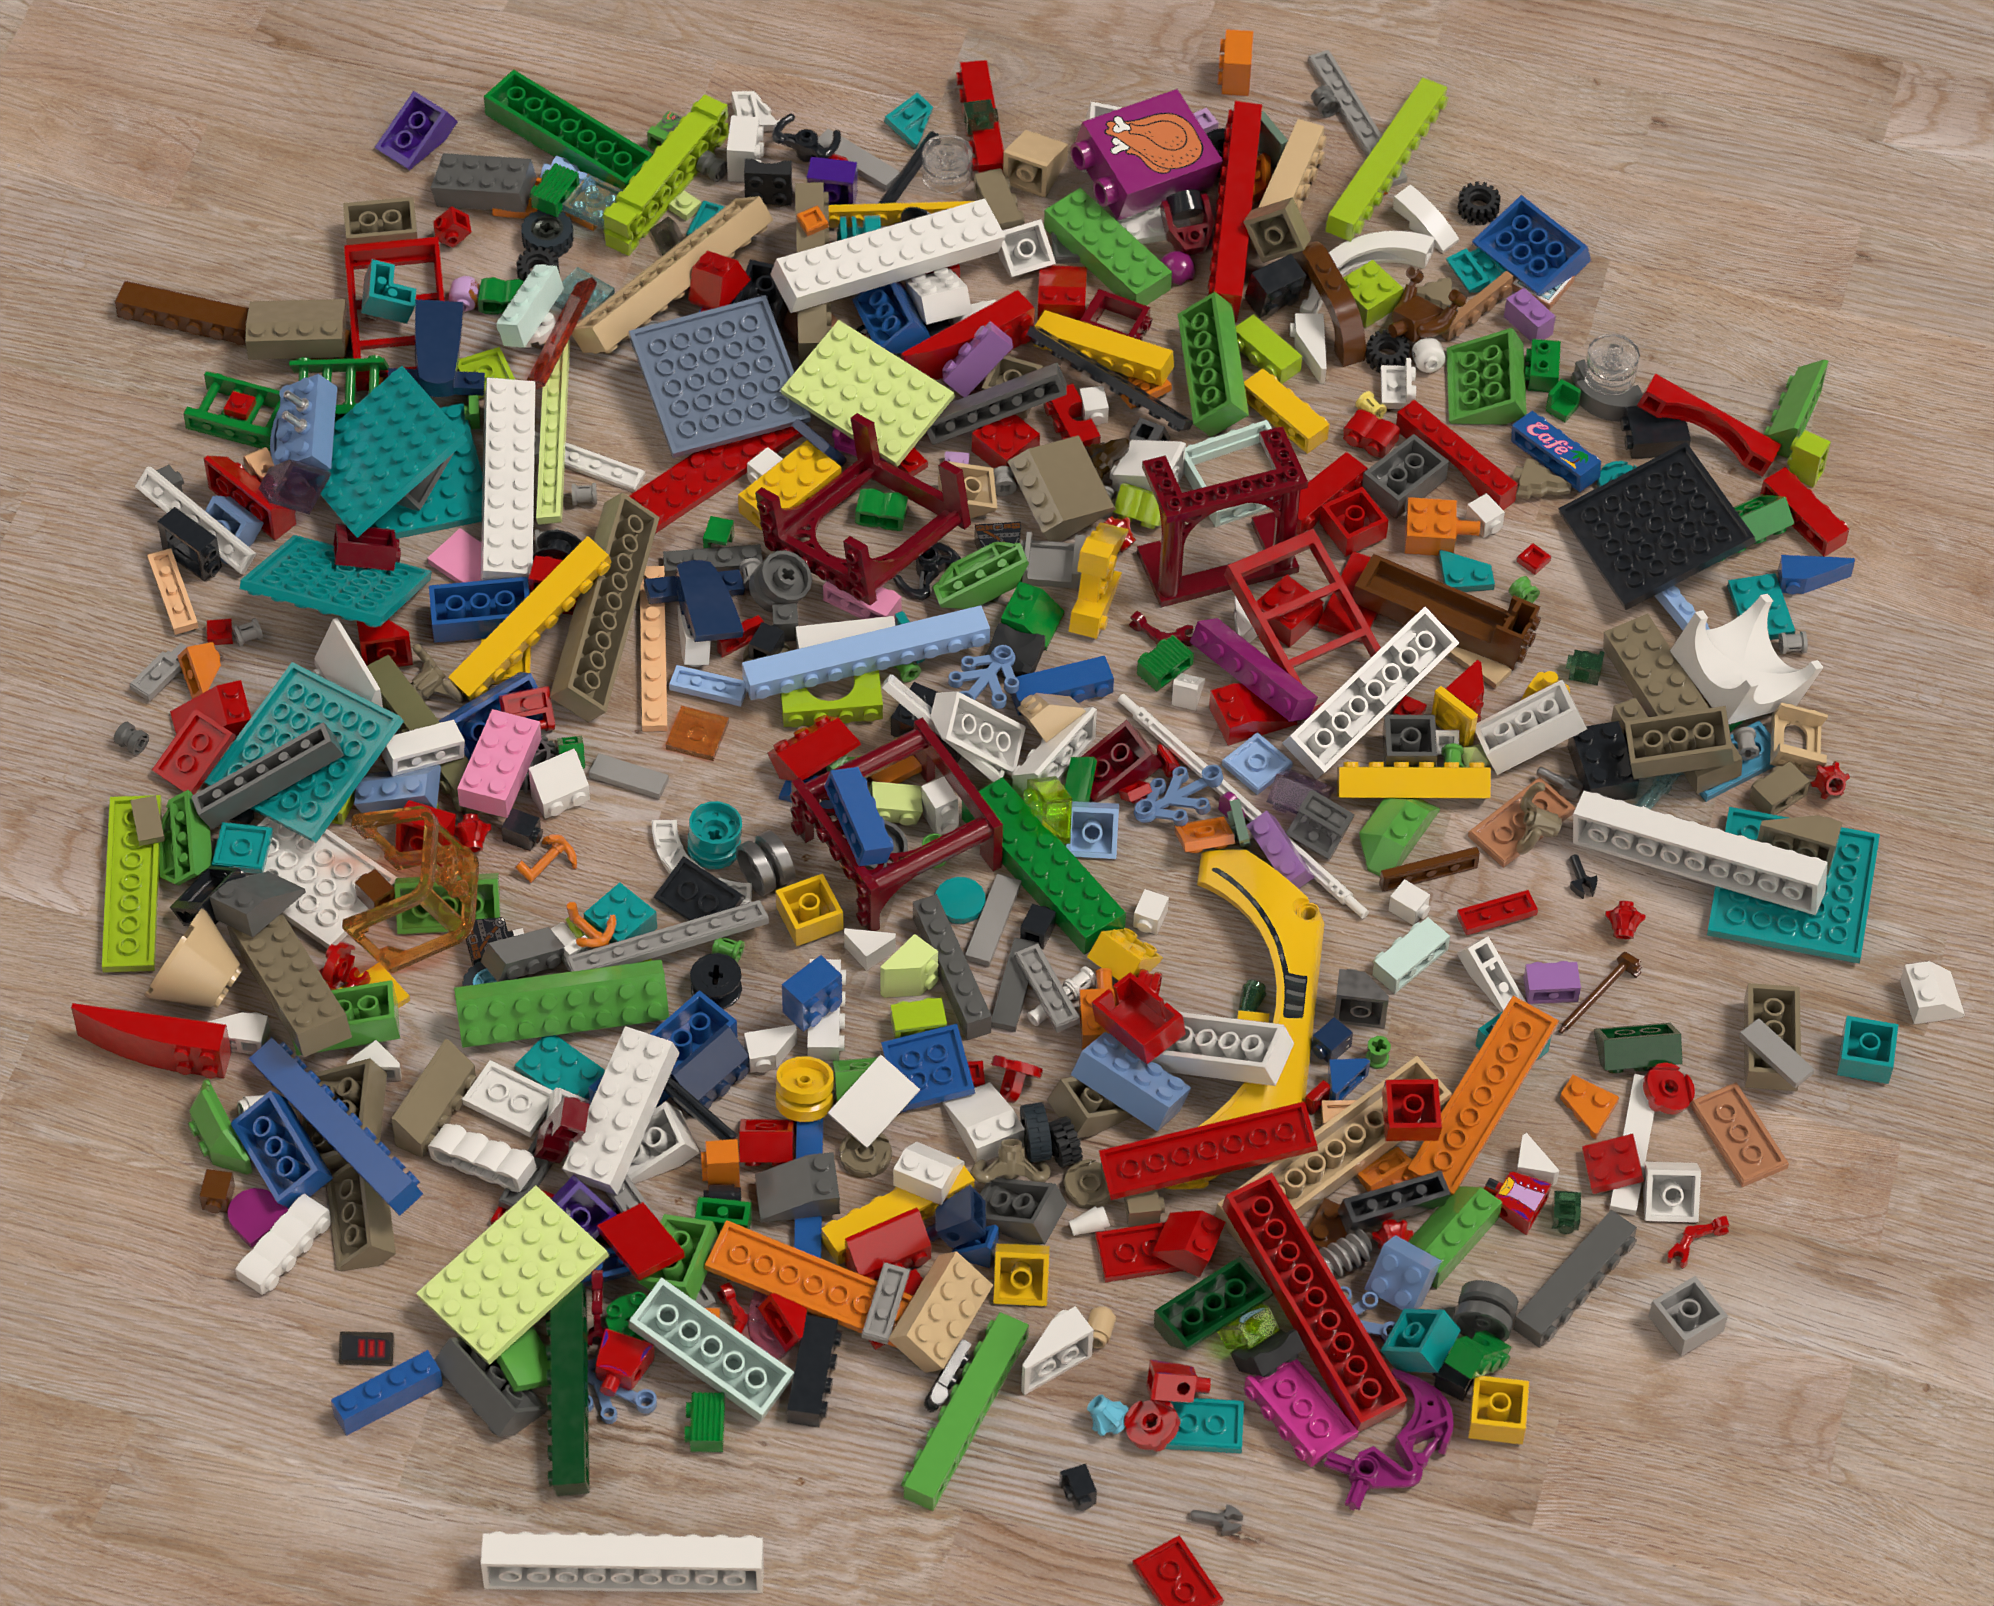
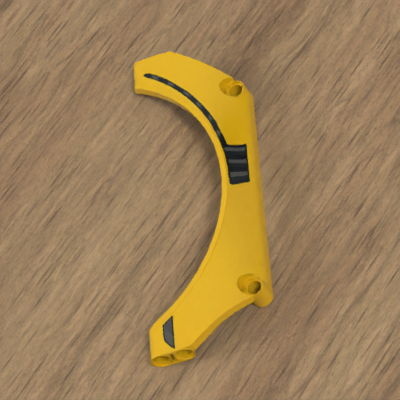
M1235 849L1205 851L1200 857L1197 886L1208 889L1235 906L1250 920L1264 939L1275 968L1277 985L1276 1009L1273 1023L1285 1026L1294 1045L1276 1086L1244 1082L1225 1105L1199 1126L1305 1101L1325 927L1318 906L1310 903L1308 897L1293 883L1247 850ZM1218 1175L1165 1188L1172 1190L1202 1189L1207 1187L1209 1181Z

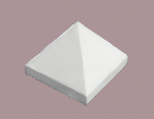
M1436 730L1437 755H1441V748L1446 744L1456 743L1459 745V730Z

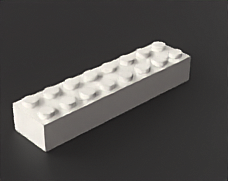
M1424 607L1286 738L1282 744L1318 779L1455 648L1459 642Z

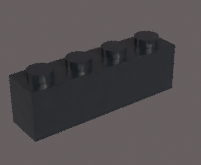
M1440 1170L1342 1200L1337 1211L1346 1234H1350L1358 1229L1363 1230L1380 1225L1388 1219L1397 1220L1444 1206L1451 1193Z
M806 1315L803 1337L800 1341L787 1407V1423L820 1427L821 1417H827L828 1402L825 1401L826 1394H831L833 1378H829L831 1370H836L838 1354H834L835 1346L840 1347L842 1340V1331L838 1330V1320Z

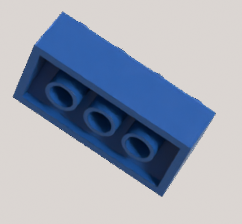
M900 281L861 292L852 299L872 341L892 354L903 353L931 337L905 286Z
M519 672L440 719L439 722L455 721L465 740L464 755L470 761L492 709L501 711L499 696L537 688L538 686L531 673ZM543 713L524 718L536 721L543 720Z

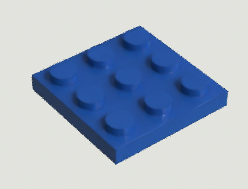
M957 1024L881 1042L885 1059L920 1089L901 1112L975 1094Z

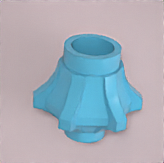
M1104 1395L1096 1396L1087 1406V1410L1093 1419L1092 1429L1095 1432L1098 1431L1100 1436H1104L1108 1432L1113 1434L1120 1433L1125 1427L1124 1416L1129 1408L1123 1405L1121 1401H1111Z

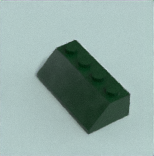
M1239 1256L1154 1310V1328L1170 1346L1188 1351L1272 1297L1273 1292L1244 1259Z

